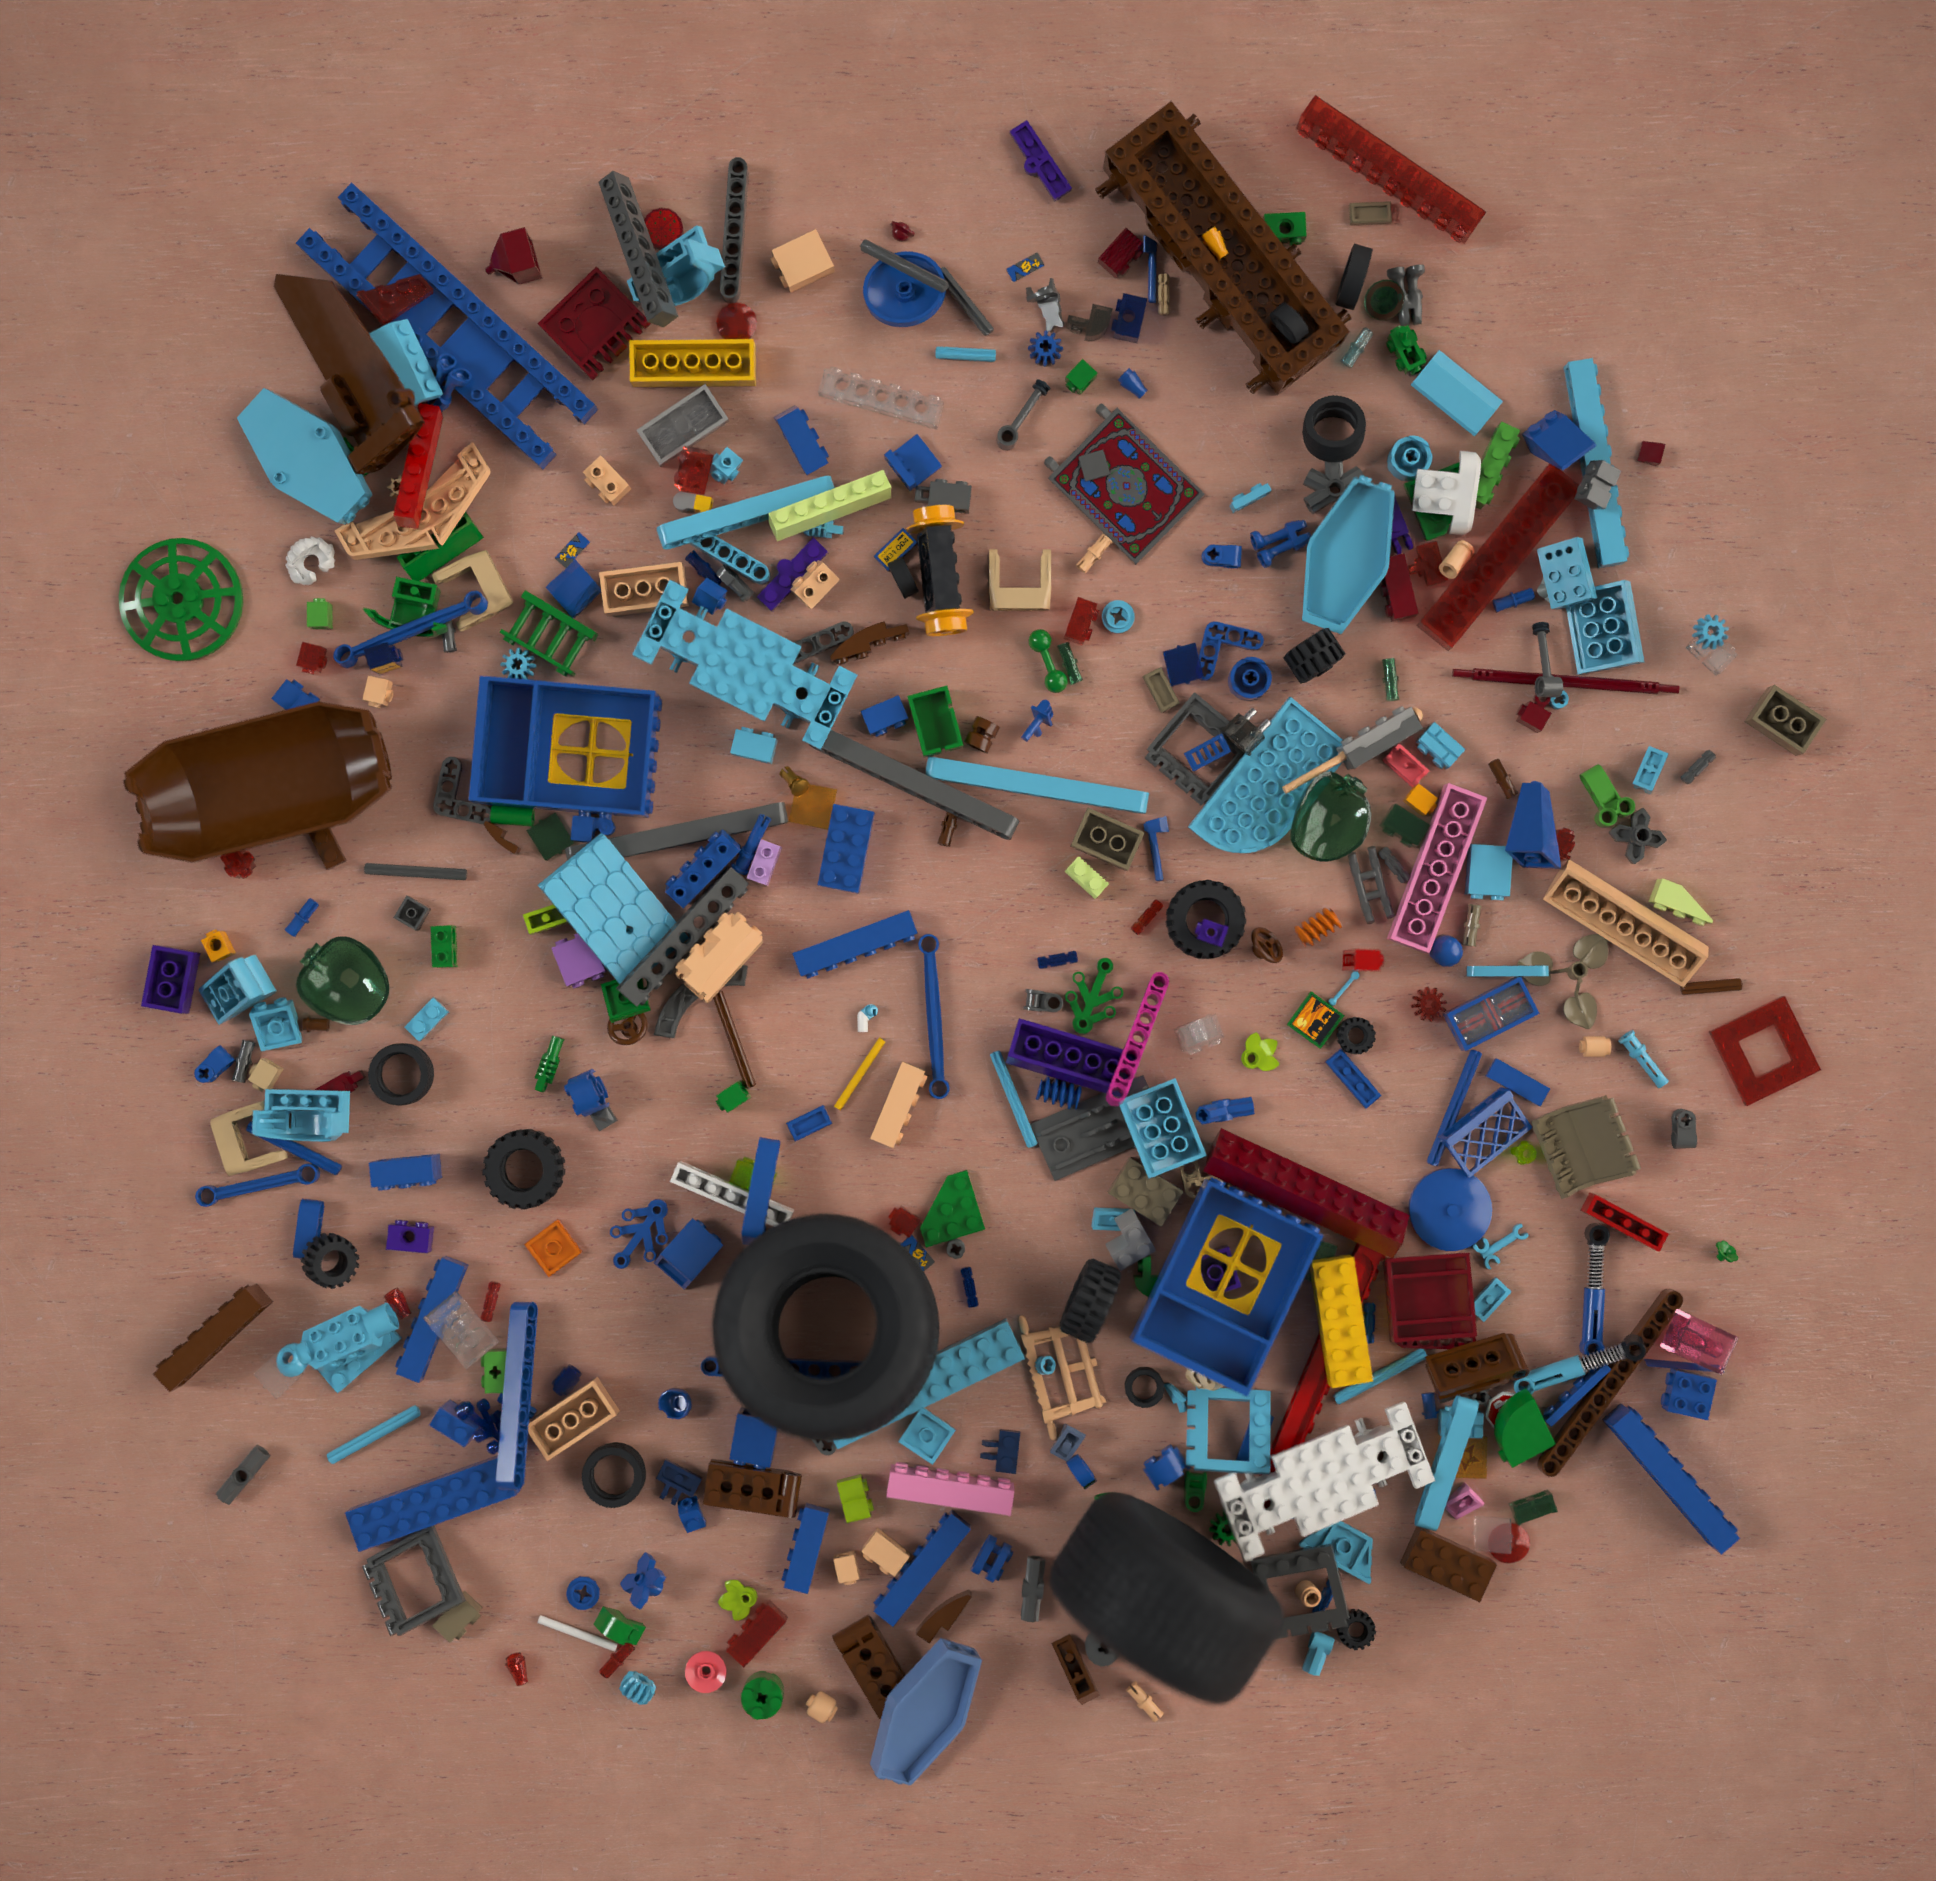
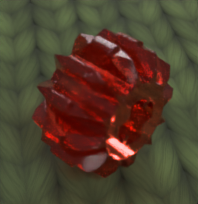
M1425 987L1424 992L1420 989L1417 990V994L1420 997L1412 996V999L1417 1001V1004H1411V1008H1418L1414 1015L1421 1014L1420 1020L1422 1021L1428 1017L1429 1022H1432L1434 1016L1440 1019L1441 1015L1438 1011H1446L1445 1008L1441 1007V1004H1447V1001H1440L1444 994H1437V988H1433L1431 992L1429 987ZM1426 1000L1433 1001L1431 1003L1432 1008L1425 1007L1427 1005Z

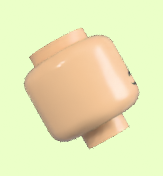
M819 1691L816 1695L811 1694L806 1702V1705L809 1706L807 1714L820 1723L830 1722L838 1709L836 1700L823 1691Z

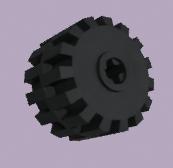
M1324 628L1288 651L1283 659L1299 683L1302 684L1316 676H1321L1333 668V665L1340 661L1346 653L1330 629Z

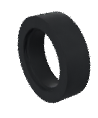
M1354 243L1343 272L1335 305L1354 310L1369 268L1372 248Z

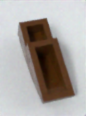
M970 1590L963 1591L936 1607L918 1626L916 1635L930 1644L941 1627L949 1631L971 1599L972 1592Z

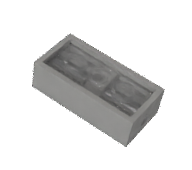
M704 384L637 429V432L660 467H662L728 423L729 419L706 384Z

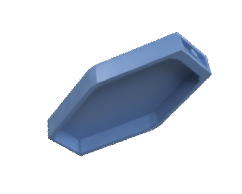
M940 1638L890 1692L885 1702L870 1761L876 1777L881 1780H892L900 1785L903 1783L911 1786L962 1731L966 1723L982 1662L975 1648Z

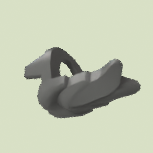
M1050 278L1049 285L1042 287L1036 293H1033L1031 287H1027L1026 300L1027 302L1038 303L1039 308L1042 309L1043 317L1046 319V330L1050 332L1055 326L1064 327L1065 323L1061 317L1062 309L1059 303L1061 301L1060 294L1055 287L1054 279Z

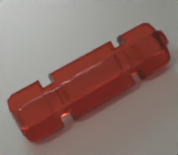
M1155 899L1150 904L1151 907H1148L1137 919L1138 922L1131 926V930L1135 934L1139 935L1144 930L1143 927H1146L1157 915L1156 912L1163 908L1164 905L1159 900Z
M495 1281L489 1282L487 1290L489 1292L486 1293L483 1305L484 1311L480 1317L484 1322H491L493 1318L492 1311L495 1310L498 1298L497 1292H499L501 1286L500 1283Z

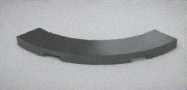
M743 965L724 987L734 985L745 986L748 966ZM684 984L670 996L662 1009L656 1023L654 1035L675 1038L682 1016L690 1005L699 998Z

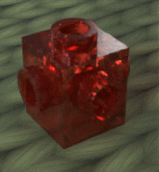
M248 850L220 857L225 864L224 870L230 877L245 879L257 867L254 864V856Z

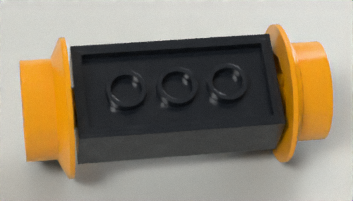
M933 505L913 510L914 524L907 527L906 531L917 534L925 613L916 616V620L925 623L927 636H947L964 633L967 631L966 618L973 615L974 611L971 609H959L962 597L958 593L957 587L959 585V574L955 569L957 554L953 551L955 534L954 531H951L963 527L964 522L955 519L954 507L951 505Z

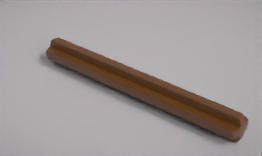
M720 990L713 999L745 1088L748 1089L754 1087L756 1083L724 993Z

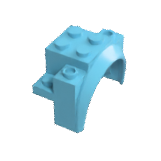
M697 225L656 253L675 306L689 302L702 294L710 282L714 280V274L725 267L719 249L708 245L702 227ZM631 277L627 280L633 300L641 303Z

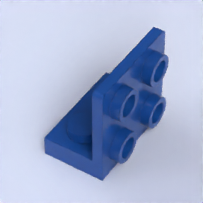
M918 434L894 452L890 449L884 454L886 462L909 491H912L942 467Z

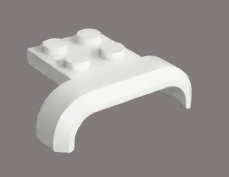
M1460 451L1459 473L1417 469L1412 511L1453 515L1448 534L1465 536L1471 531L1473 525L1481 458L1476 452Z

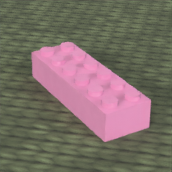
M896 1462L895 1465L891 1464L886 1497L1011 1516L1014 1483H1011L1010 1479L1007 1478L992 1480L987 1475L972 1477L967 1472L959 1471L957 1474H952L947 1469L937 1468L936 1471L928 1470L927 1466L917 1465L916 1468L908 1467L906 1463Z

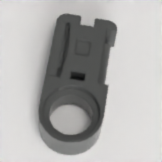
M723 564L716 572L717 576L742 601H747L754 594V591L727 565Z

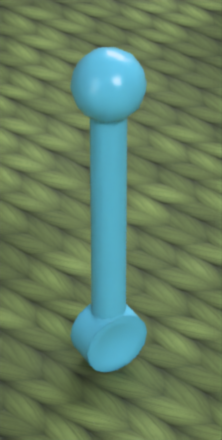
M1357 971L1352 972L1351 978L1334 998L1329 999V1005L1335 1006L1336 1000L1354 980L1359 978L1360 975Z

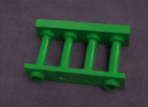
M525 590L521 596L525 600V607L509 633L501 629L500 633L504 635L503 640L513 646L516 642L558 667L556 671L561 675L567 677L569 674L574 677L576 673L569 669L585 641L588 642L591 639L595 642L599 634ZM537 607L543 611V617L526 644L516 637L532 610H535ZM555 618L561 622L559 624L561 627L545 654H543L534 647L550 620L553 621ZM574 629L579 632L577 634L578 638L563 664L551 659L567 631Z

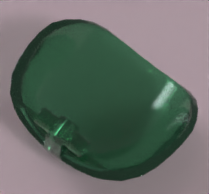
M1329 771L1319 774L1308 785L1297 803L1290 833L1292 845L1300 854L1311 860L1329 862L1350 854L1362 845L1369 832L1372 816L1370 803L1364 795L1367 787L1363 785V782L1349 774L1342 777L1337 773Z
M335 937L322 946L315 943L311 949L308 948L306 950L305 956L300 960V963L304 966L297 977L296 987L300 998L310 1009L324 1018L345 1025L363 1024L370 1021L381 1011L388 999L390 986L388 976L381 962L371 949L353 938Z

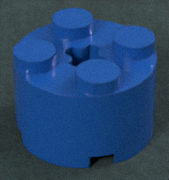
M1256 657L1241 659L1232 667L1228 675V685L1231 693L1244 701H1253L1260 698L1269 689L1272 681L1270 669L1263 660ZM1249 674L1254 679L1251 683H1248V680L1245 679Z
M594 1069L568 1079V1084L564 1085L566 1094L569 1097L571 1096L574 1102L572 1106L576 1115L582 1114L584 1117H587L609 1107V1102L606 1103L605 1098H608L607 1090L600 1076L595 1077L593 1075L596 1072Z
M1170 1444L1161 1450L1162 1455L1157 1458L1152 1456L1144 1462L1145 1467L1143 1471L1157 1491L1160 1490V1484L1165 1487L1184 1474L1182 1471L1185 1467L1187 1470L1191 1468V1466L1186 1465V1459L1177 1446L1173 1447Z

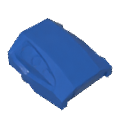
M576 559L546 586L547 590L573 619L601 593V588Z

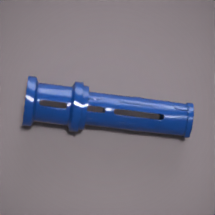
M759 814L745 846L740 848L736 862L731 865L739 874H748V868L756 854L755 851L771 822L768 816L764 820V814Z

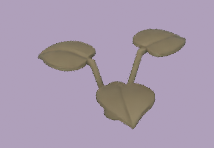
M1592 934L1579 939L1573 947V955L1580 961L1575 962L1568 968L1551 970L1553 962L1550 956L1538 951L1528 954L1517 962V966H1549V976H1522L1528 983L1535 986L1547 985L1551 980L1550 974L1566 972L1570 979L1577 980L1574 992L1575 997H1570L1565 1001L1563 1012L1571 1023L1585 1029L1592 1028L1597 1016L1596 1001L1590 993L1578 995L1582 978L1588 973V968L1596 969L1605 964L1608 957L1607 939L1599 934Z

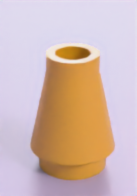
M1216 227L1201 236L1204 240L1202 243L1218 260L1229 254L1220 230L1217 231Z

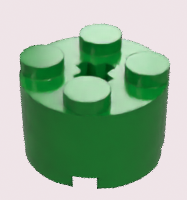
M766 1671L752 1674L745 1682L741 1693L743 1709L755 1720L768 1719L774 1716L782 1706L784 1686L781 1679L775 1674ZM761 1692L762 1695L766 1694V1698H764L763 1696L760 1697L759 1693Z

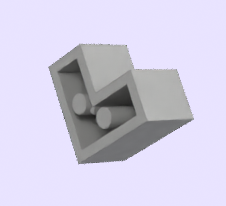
M1132 1208L1114 1218L1122 1235L1105 1245L1121 1271L1153 1253L1156 1249Z

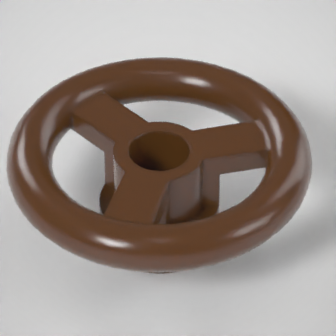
M1255 928L1251 934L1254 955L1270 963H1279L1283 958V949L1277 937L1266 928ZM1259 933L1264 934V935H1266L1269 939H1268V940H1267V939L1264 940L1263 938H1261L1260 936H1258V934H1259ZM1273 944L1275 945L1276 950H1277V956H1276V957H1275V954H1274V952H1273V950H1272V949H1273Z
M644 1013L627 1018L621 1024L611 1023L609 1019L607 1024L608 1035L619 1045L635 1044L643 1038L647 1031V1018ZM636 1016L640 1018L642 1023L640 1031L634 1022ZM621 1031L629 1039H621L614 1032Z

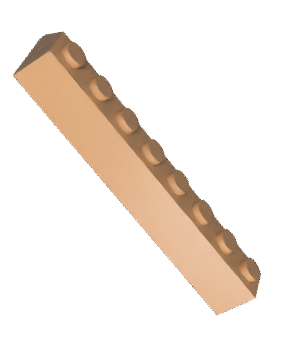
M1570 859L1566 861L1557 873L1543 898L1549 904L1682 987L1687 984L1708 958L1709 947Z

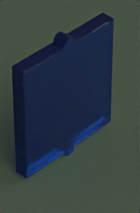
M1196 643L1184 646L1177 645V648L1163 651L1171 687L1184 683L1190 684L1191 681L1204 678Z

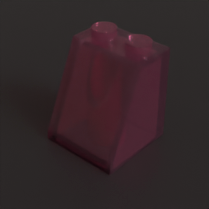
M1677 1309L1660 1347L1722 1375L1739 1337Z

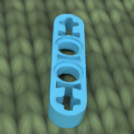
M1467 966V976H1549V966Z

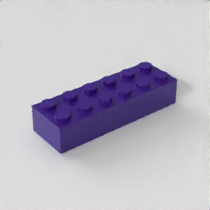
M1019 1018L1006 1064L1107 1093L1123 1049ZM1126 1054L1128 1060H1136L1134 1055ZM1119 1073L1120 1078L1124 1080L1129 1079L1126 1073ZM1112 1091L1113 1096L1122 1097L1120 1092Z

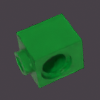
M1082 359L1065 377L1066 387L1072 393L1077 392L1081 395L1097 378V372Z

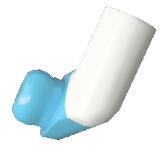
M866 1005L858 1012V1032H868V1021L878 1013V1008L875 1005Z

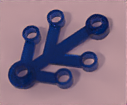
M483 1398L476 1403L477 1409L483 1417L482 1419L474 1412V1406L471 1402L463 1401L455 1407L458 1418L461 1420L470 1418L481 1427L473 1432V1438L477 1443L485 1439H496L487 1444L489 1453L492 1455L496 1454L499 1448L501 1411L496 1410L489 1415L487 1410L490 1409V1404L487 1399Z

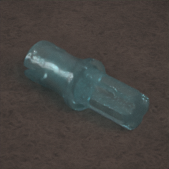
M1363 328L1354 343H1350V348L1341 359V362L1347 367L1352 368L1360 354L1364 353L1365 346L1373 336V332L1370 329Z

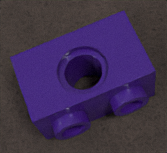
M395 1220V1223L388 1225L386 1250L429 1253L432 1251L434 1227L428 1226L427 1222H416V1225L408 1224L407 1220ZM407 1231L414 1233V1241H409L406 1238Z

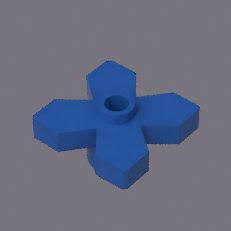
M646 1552L638 1560L636 1573L627 1574L620 1583L625 1592L632 1593L630 1602L639 1610L647 1603L648 1596H658L661 1593L663 1582L666 1579L661 1570L654 1568L656 1561L653 1556Z

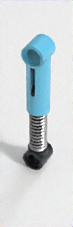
M1629 1334L1620 1344L1614 1345V1348L1612 1346L1611 1349L1607 1347V1350L1596 1351L1592 1355L1589 1353V1356L1586 1354V1357L1582 1355V1358L1579 1355H1575L1530 1370L1526 1377L1513 1380L1514 1391L1518 1393L1526 1388L1532 1395L1534 1391L1583 1376L1587 1369L1589 1371L1591 1368L1594 1370V1367L1605 1366L1609 1362L1612 1364V1361L1616 1362V1360L1619 1361L1620 1359L1639 1361L1643 1359L1646 1353L1644 1341L1639 1335ZM1632 1345L1639 1346L1637 1350L1629 1349V1347ZM1522 1381L1529 1382L1527 1386L1519 1385Z

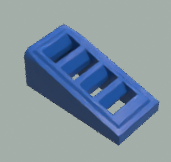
M1221 733L1185 752L1184 755L1194 772L1229 754L1231 750ZM1216 741L1219 742L1223 752H1219L1215 744ZM1208 745H1211L1215 753V756L1212 757L1209 749L1207 748ZM1202 748L1208 758L1206 761L1199 751ZM1193 753H1196L1200 764L1197 765L1192 756Z

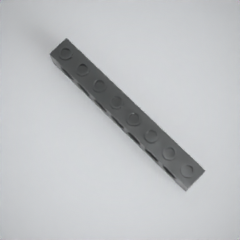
M611 171L598 182L647 322L664 328L678 317L674 302L630 179L618 172Z
M727 866L616 989L633 1005H643L650 997L648 994L653 989L657 990L664 981L662 979L667 973L670 975L676 970V963L681 958L685 959L690 954V948L695 943L699 944L704 939V933L709 927L714 928L718 924L719 916L723 912H729L734 906L732 902L737 897L741 898L748 889L746 887L749 883L732 867ZM725 886H728L731 890L728 897H723L721 893ZM711 901H714L717 908L714 912L710 913L707 906ZM700 916L703 924L696 928L693 922L696 917ZM682 932H687L689 935V939L685 943H681L679 939ZM669 947H673L675 950L672 958H667L665 955ZM659 962L661 970L653 974L651 967L654 963ZM640 978H645L647 981V985L643 989L637 987V982Z

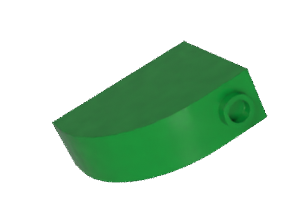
M1526 1388L1514 1394L1503 1404L1494 1423V1435L1500 1448L1498 1454L1503 1463L1507 1461L1511 1468H1514L1556 1445L1535 1399Z

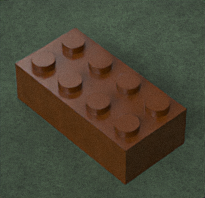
M1417 1526L1400 1561L1405 1569L1479 1603L1497 1567L1493 1559L1428 1529Z

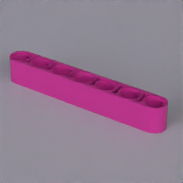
M1163 972L1153 974L1147 985L1106 1094V1100L1111 1106H1120L1130 1089L1169 985V978ZM1154 981H1160L1163 987H1157ZM1147 999H1153L1156 1005L1148 1004ZM1140 1017H1146L1149 1020V1024L1142 1023ZM1133 1036H1140L1142 1042H1136ZM1126 1054L1134 1055L1136 1060H1128ZM1119 1073H1126L1129 1079L1124 1080L1120 1078ZM1112 1091L1120 1092L1122 1097L1115 1098L1112 1095Z

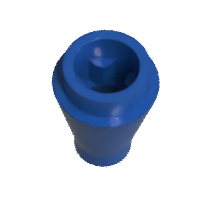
M1128 368L1118 378V381L1121 383L1120 385L1139 399L1148 391L1135 370L1132 371Z

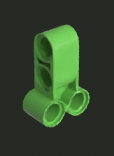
M1599 764L1579 775L1584 787L1599 810L1594 818L1595 823L1599 827H1609L1616 823L1618 817H1625L1634 812L1635 802L1629 797L1621 798L1604 769ZM1621 802L1626 803L1628 806L1626 813L1620 810ZM1604 812L1610 816L1609 823H1605L1602 820Z

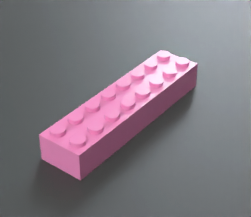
M1450 783L1443 786L1437 807L1434 810L1410 879L1387 936L1388 940L1425 954L1430 953L1487 797Z

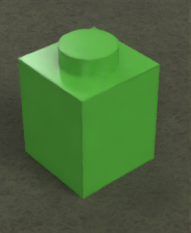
M314 598L313 602H307V627L310 629H333L332 604L326 602L324 598Z

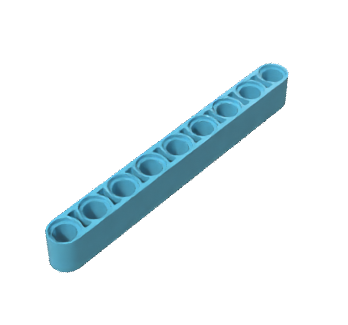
M823 476L664 523L658 526L656 531L662 548L665 550L769 520L768 513L834 489L835 487L831 476Z

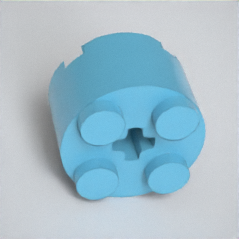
M1414 435L1398 440L1389 451L1387 457V468L1391 474L1401 481H1412L1416 479L1417 469L1428 470L1433 458L1428 442ZM1408 455L1412 456L1411 462L1408 461Z

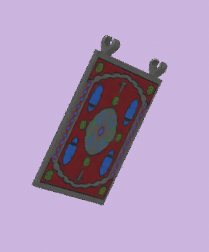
M1101 403L1097 406L1096 412L1105 420L1060 466L1051 456L1045 459L1044 464L1053 472L1048 479L1136 565L1205 494L1118 408L1111 413ZM1103 450L1110 475L1085 482L1078 457Z

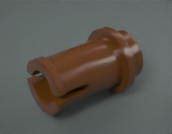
M311 1016L303 1018L302 1028L307 1030V1032L311 1030L329 1031L330 1019L311 1018Z

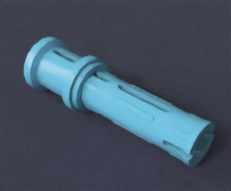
M1634 1030L1625 1033L1619 1038L1618 1042L1620 1044L1623 1043L1629 1051V1056L1639 1062L1658 1089L1669 1082L1647 1054L1645 1044H1641L1636 1038ZM1646 1062H1648V1064L1652 1067V1069L1655 1071L1656 1075H1654V1073H1653V1072L1651 1071V1069L1648 1067V1065L1646 1064Z

